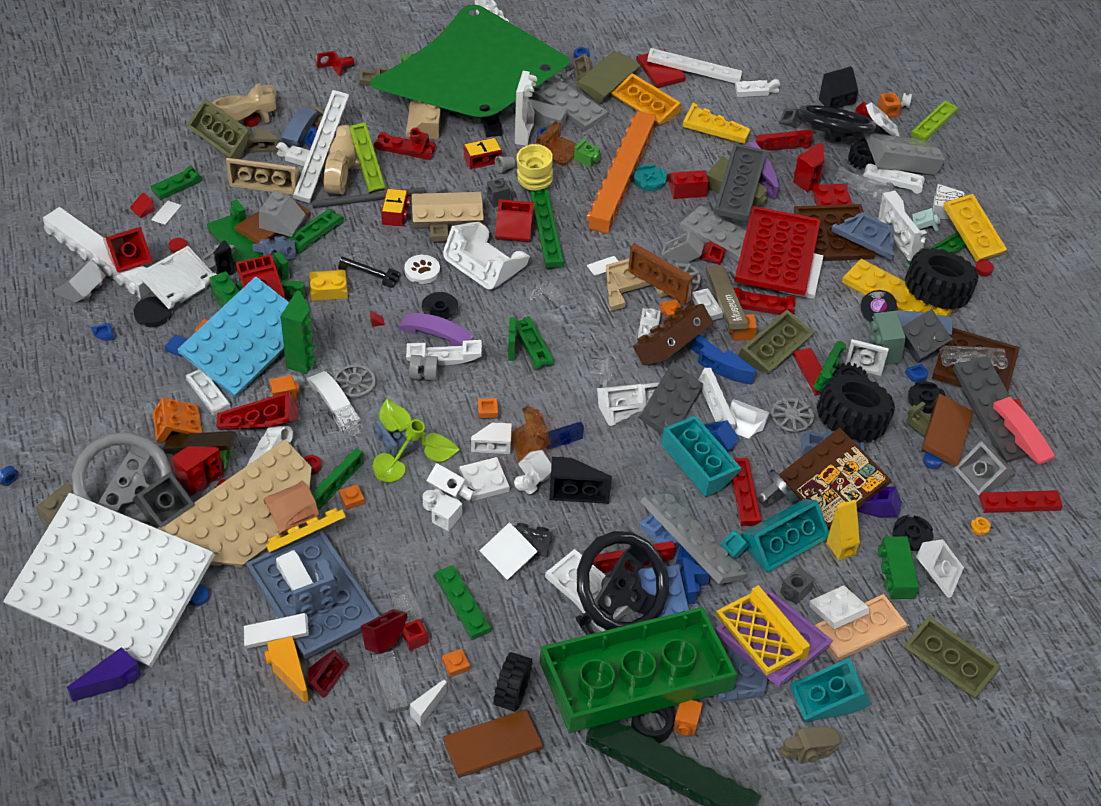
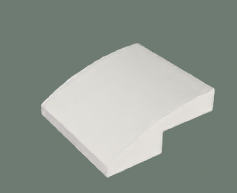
M872 102L866 105L869 115L877 125L890 135L899 136L897 125L889 120L883 111Z
M510 522L479 550L506 580L511 578L538 552Z

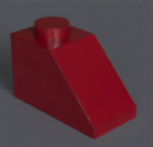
M392 609L361 625L365 649L376 654H382L387 652V649L396 645L407 620V613Z

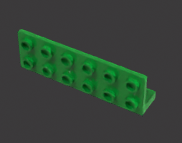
M237 199L231 201L230 216L207 223V228L220 244L225 240L229 246H235L236 250L232 254V260L235 263L263 256L262 252L253 251L252 244H255L254 242L235 231V225L246 219L245 208ZM280 251L274 253L273 261L279 279L285 280L289 278L288 261Z

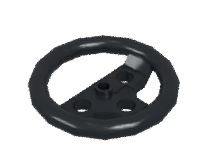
M820 105L801 106L798 110V116L808 122L812 129L826 132L824 138L827 140L840 142L841 137H860L862 134L876 131V123L872 119L851 111ZM822 116L838 118V119L850 121V122H853V123L843 122V121H838V120H833V119H829V118L822 117Z
M612 531L597 537L583 552L577 568V593L584 611L594 623L605 630H610L659 618L663 613L669 596L668 572L662 556L648 540L633 532ZM614 544L630 545L622 553L610 575L602 579L601 590L594 600L590 591V570L594 559L604 548ZM647 560L650 561L656 576L655 595L647 593L640 586L638 572ZM626 561L631 565L630 572L625 569ZM631 591H634L637 595L635 602L631 600ZM606 595L611 599L609 607L604 602ZM625 605L631 610L643 614L642 617L631 622L613 619V614L617 607Z

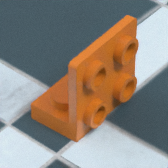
M162 397L153 410L157 442L164 443L172 431L185 434L202 433L198 405Z

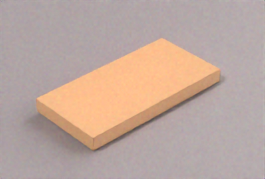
M884 594L865 602L869 607V614L839 628L833 629L825 621L814 625L833 640L828 650L836 661L907 630V623Z

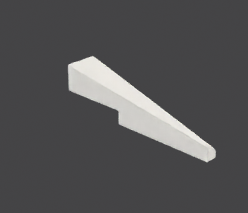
M659 382L597 388L599 409L608 425L613 426L636 412L642 411Z

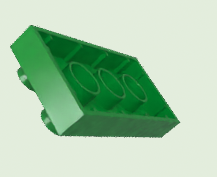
M703 607L541 646L539 663L568 733L679 705L690 700H698L732 691L737 679V673Z

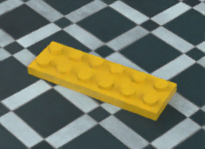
M862 258L842 279V283L864 295L874 290L889 292L896 299L897 311L927 312L932 308L937 315L948 317L952 313L950 308L947 310L941 307L936 308L930 304L923 303L920 299L918 300L914 294L909 292L905 281Z

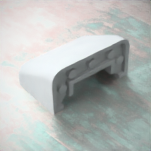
M479 221L452 226L444 247V258L486 289L497 288L527 265L530 256L525 252L516 251L509 258L487 243L489 230Z

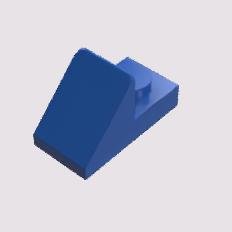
M682 558L680 572L687 604H695L696 596L700 594L699 586L708 585L710 575L705 569L688 558Z

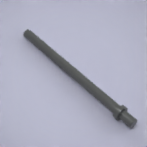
M413 186L410 189H403L408 190V196L425 193V187L415 188ZM386 192L312 201V207L385 199Z

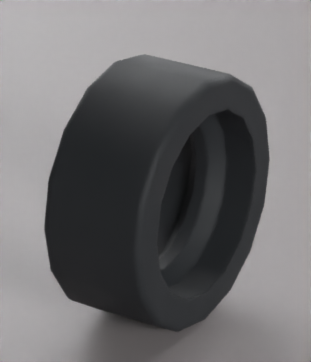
M670 707L651 712L657 713L665 719V726L661 730L653 731L644 728L639 722L643 714L632 717L631 728L633 734L645 743H662L668 739L672 732L674 715Z

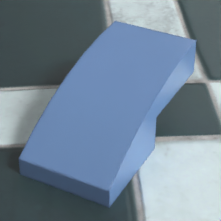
M652 514L640 523L641 528L656 542L673 541L675 549L680 545Z

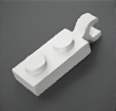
M777 79L772 80L770 83H767V80L735 82L737 97L768 96L769 92L778 93L779 88L777 86H780V82Z
M279 142L276 146L279 149L277 155L284 156L285 161L302 166L305 165L310 150L293 145L289 148L282 142Z

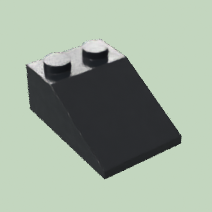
M552 457L549 500L609 504L612 476L573 458Z

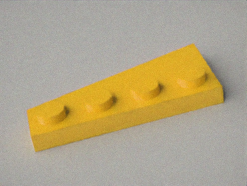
M692 103L682 126L745 144L750 134L749 128L734 121L728 122L721 115L715 116L706 108L702 110L695 103Z
M334 508L325 512L326 516L318 519L316 516L306 521L307 525L299 528L297 525L288 529V534L280 537L278 534L269 538V543L266 544L268 552L346 517L343 510Z

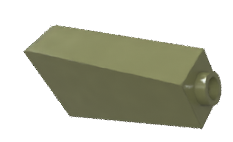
M723 156L707 173L708 189L718 194L729 162ZM758 183L752 206L761 207L767 203L768 197L766 195L768 189Z

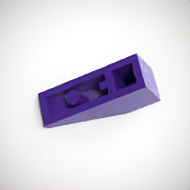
M895 486L885 487L859 507L857 512L878 518L898 517L902 500Z
M121 647L67 686L70 699L77 701L122 689L137 680L141 675L138 663Z

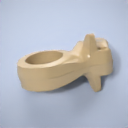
M258 83L255 84V88H252L248 95L221 97L212 103L236 121L256 112L260 114L264 123H269L268 112L276 110L275 99L277 93L273 85L261 86Z
M349 125L338 126L336 137L330 147V154L325 161L324 190L326 193L337 195L345 193L348 170L350 168L361 169L359 160L356 158V150L349 131Z

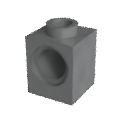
M504 178L487 182V198L493 208L498 207L499 199H510V188Z
M797 567L783 580L780 593L787 600L797 605L812 591L815 578L802 568Z

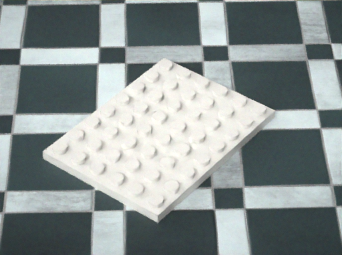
M69 493L3 602L8 606L115 652L122 647L136 662L152 668L215 554L205 548Z

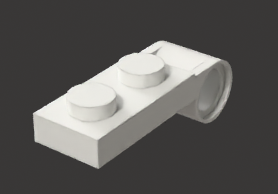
M278 425L268 427L252 457L249 459L247 466L285 439L290 443L293 438L292 429L289 426Z

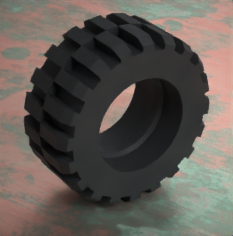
M927 248L913 256L905 276V284L909 292L914 294L918 300H922L923 303L930 304L936 308L941 307L946 310L948 308L954 310L962 308L969 303L979 277L976 268L968 260L966 261L964 257L958 256L954 252H947L944 249L937 250V248H931L929 250Z
M848 373L838 374L830 378L826 382L817 403L818 416L821 418L822 423L828 426V429L836 431L838 428H841L851 439H855L858 442L864 440L870 442L884 435L895 412L892 396L890 393H887L884 387H880L877 382H872L869 378Z

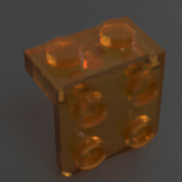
M555 121L542 134L538 135L536 143L547 147L551 151L553 162L565 166L574 158V148L577 144L560 136L561 123Z
M529 405L522 409L526 423L511 434L519 462L529 452L542 450L551 444L543 414L538 409H534Z

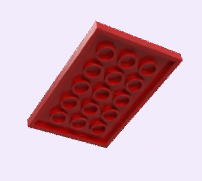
M752 206L734 282L805 296L821 219Z

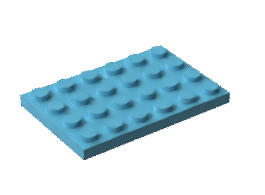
M255 276L178 348V353L236 398L284 351L280 316L289 302Z

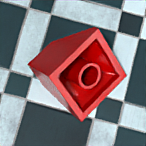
M141 227L103 238L108 255L117 273L153 262Z

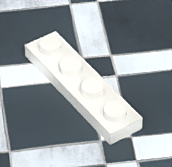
M704 368L698 380L703 383L701 390L715 422L728 420L734 429L736 426L735 419L731 414L717 379L711 368Z

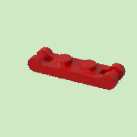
M811 130L762 134L756 137V143L761 149L767 151L799 147L809 149L814 133Z
M380 132L377 137L378 139L374 143V147L378 150L426 160L431 159L432 152L436 148V144L429 141L425 144L422 154L406 150L409 139L390 136L386 132Z
M733 288L742 309L781 315L788 310L794 315L796 299L793 296L784 298L745 292L740 288Z

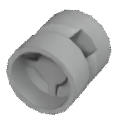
M411 355L409 378L420 380L424 377L425 380L436 381L438 356L423 358L422 355Z

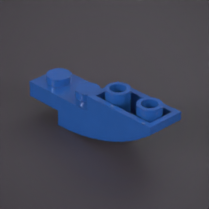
M700 334L691 340L690 349L699 355L698 363L706 368H711L714 373L730 380L750 385L754 383L756 370L737 354H734L731 350L723 353Z

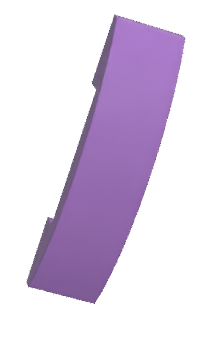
M406 314L399 325V329L416 334L419 330L448 339L451 346H463V341L473 340L474 335L463 327L447 319L429 314Z

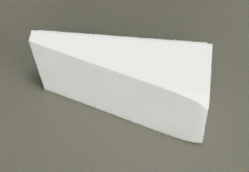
M295 550L276 558L277 568L292 591L313 583Z
M442 680L410 703V716L419 726L426 721L446 695L447 682Z

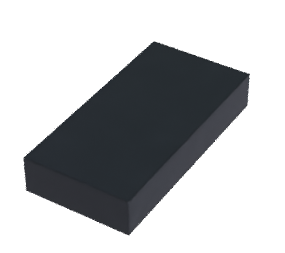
M497 113L481 117L486 137L502 136Z

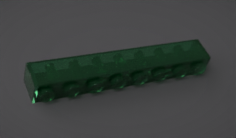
M614 721L591 727L587 732L586 745L702 806H759L761 796L754 790L744 788L733 779L717 774L712 768L704 767L690 757H684L673 748L657 743L652 737L644 736L630 726Z

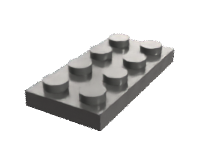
M672 362L638 418L663 434L664 428L683 420L703 383Z

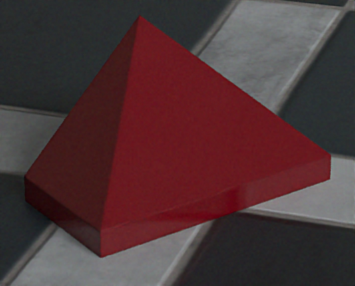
M332 650L308 668V683L322 698H325L349 664L336 650Z

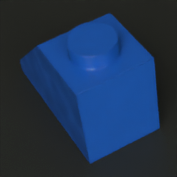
M728 420L704 424L727 452L732 450L734 444L739 440Z

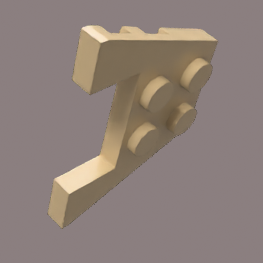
M629 259L606 265L610 311L625 308L626 302L621 293L651 285L628 271ZM655 287L660 297L668 296V294Z

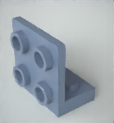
M326 560L317 562L318 571L315 572L317 582L292 591L296 615L306 613L308 616L315 611L329 608L337 603L335 579Z

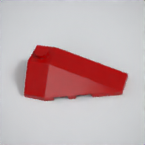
M288 391L217 413L216 427L218 429L281 426L298 420L299 407Z

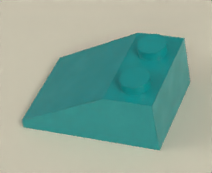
M850 658L790 684L805 722L851 714L872 705L857 668Z

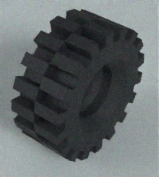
M509 652L497 680V687L495 688L493 698L495 706L514 712L518 710L525 695L528 680L530 679L531 666L533 664L532 658Z

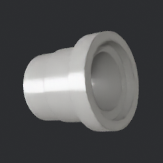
M497 156L495 158L496 170L499 173H503L505 170L513 169L515 167L514 158L512 156Z

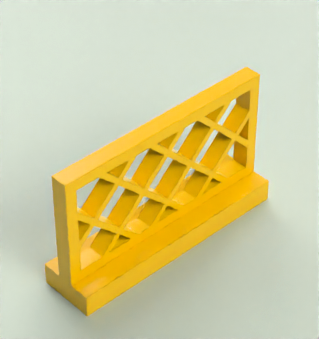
M759 585L752 588L750 594L716 611L717 617L766 676L798 659L803 661L808 658L810 644ZM750 602L754 606V611L741 609L742 605ZM728 612L737 613V620L728 619L724 614ZM740 614L752 616V623L739 621ZM755 617L765 619L767 626L754 624ZM738 626L749 628L750 634H740L737 630ZM753 629L766 632L765 638L752 636ZM768 632L777 634L780 637V642L767 639ZM750 642L763 644L762 651L753 649L750 646ZM765 645L779 647L778 653L766 652ZM781 648L790 649L793 654L790 656L780 655ZM763 657L776 659V663L768 667L763 662Z

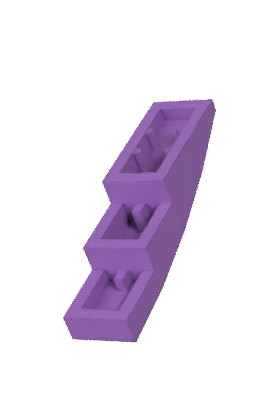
M755 141L749 143L750 147L761 149ZM766 156L759 183L768 189L767 193L774 200L777 198L779 185L774 169Z

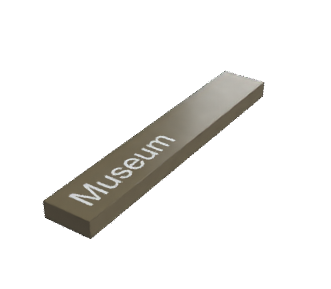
M706 266V274L729 330L748 329V321L724 266Z

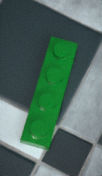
M356 448L352 453L347 454L344 461L339 466H336L326 479L321 481L319 487L314 492H311L318 510L363 465V451Z
M454 565L434 572L435 579L471 640L490 633L491 627Z

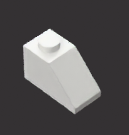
M491 423L471 437V452L510 454L512 424Z

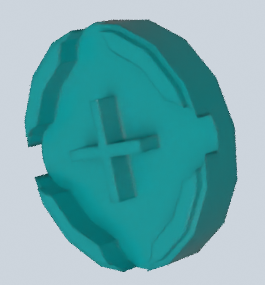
M645 164L639 166L634 171L633 181L642 190L656 191L665 186L667 175L662 168L659 169L656 168V165Z

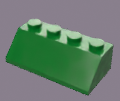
M297 290L280 316L287 369L308 374L309 370L316 363V357H314L315 345L313 344L314 332L311 326L310 309L301 291Z

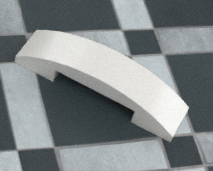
M482 340L463 341V346L426 348V343H407L406 359L410 361L411 355H422L423 358L438 356V365L441 366L466 363L482 356Z
M323 371L307 378L316 393L319 392L333 413V419L341 431L359 424L355 411L346 395L327 372Z

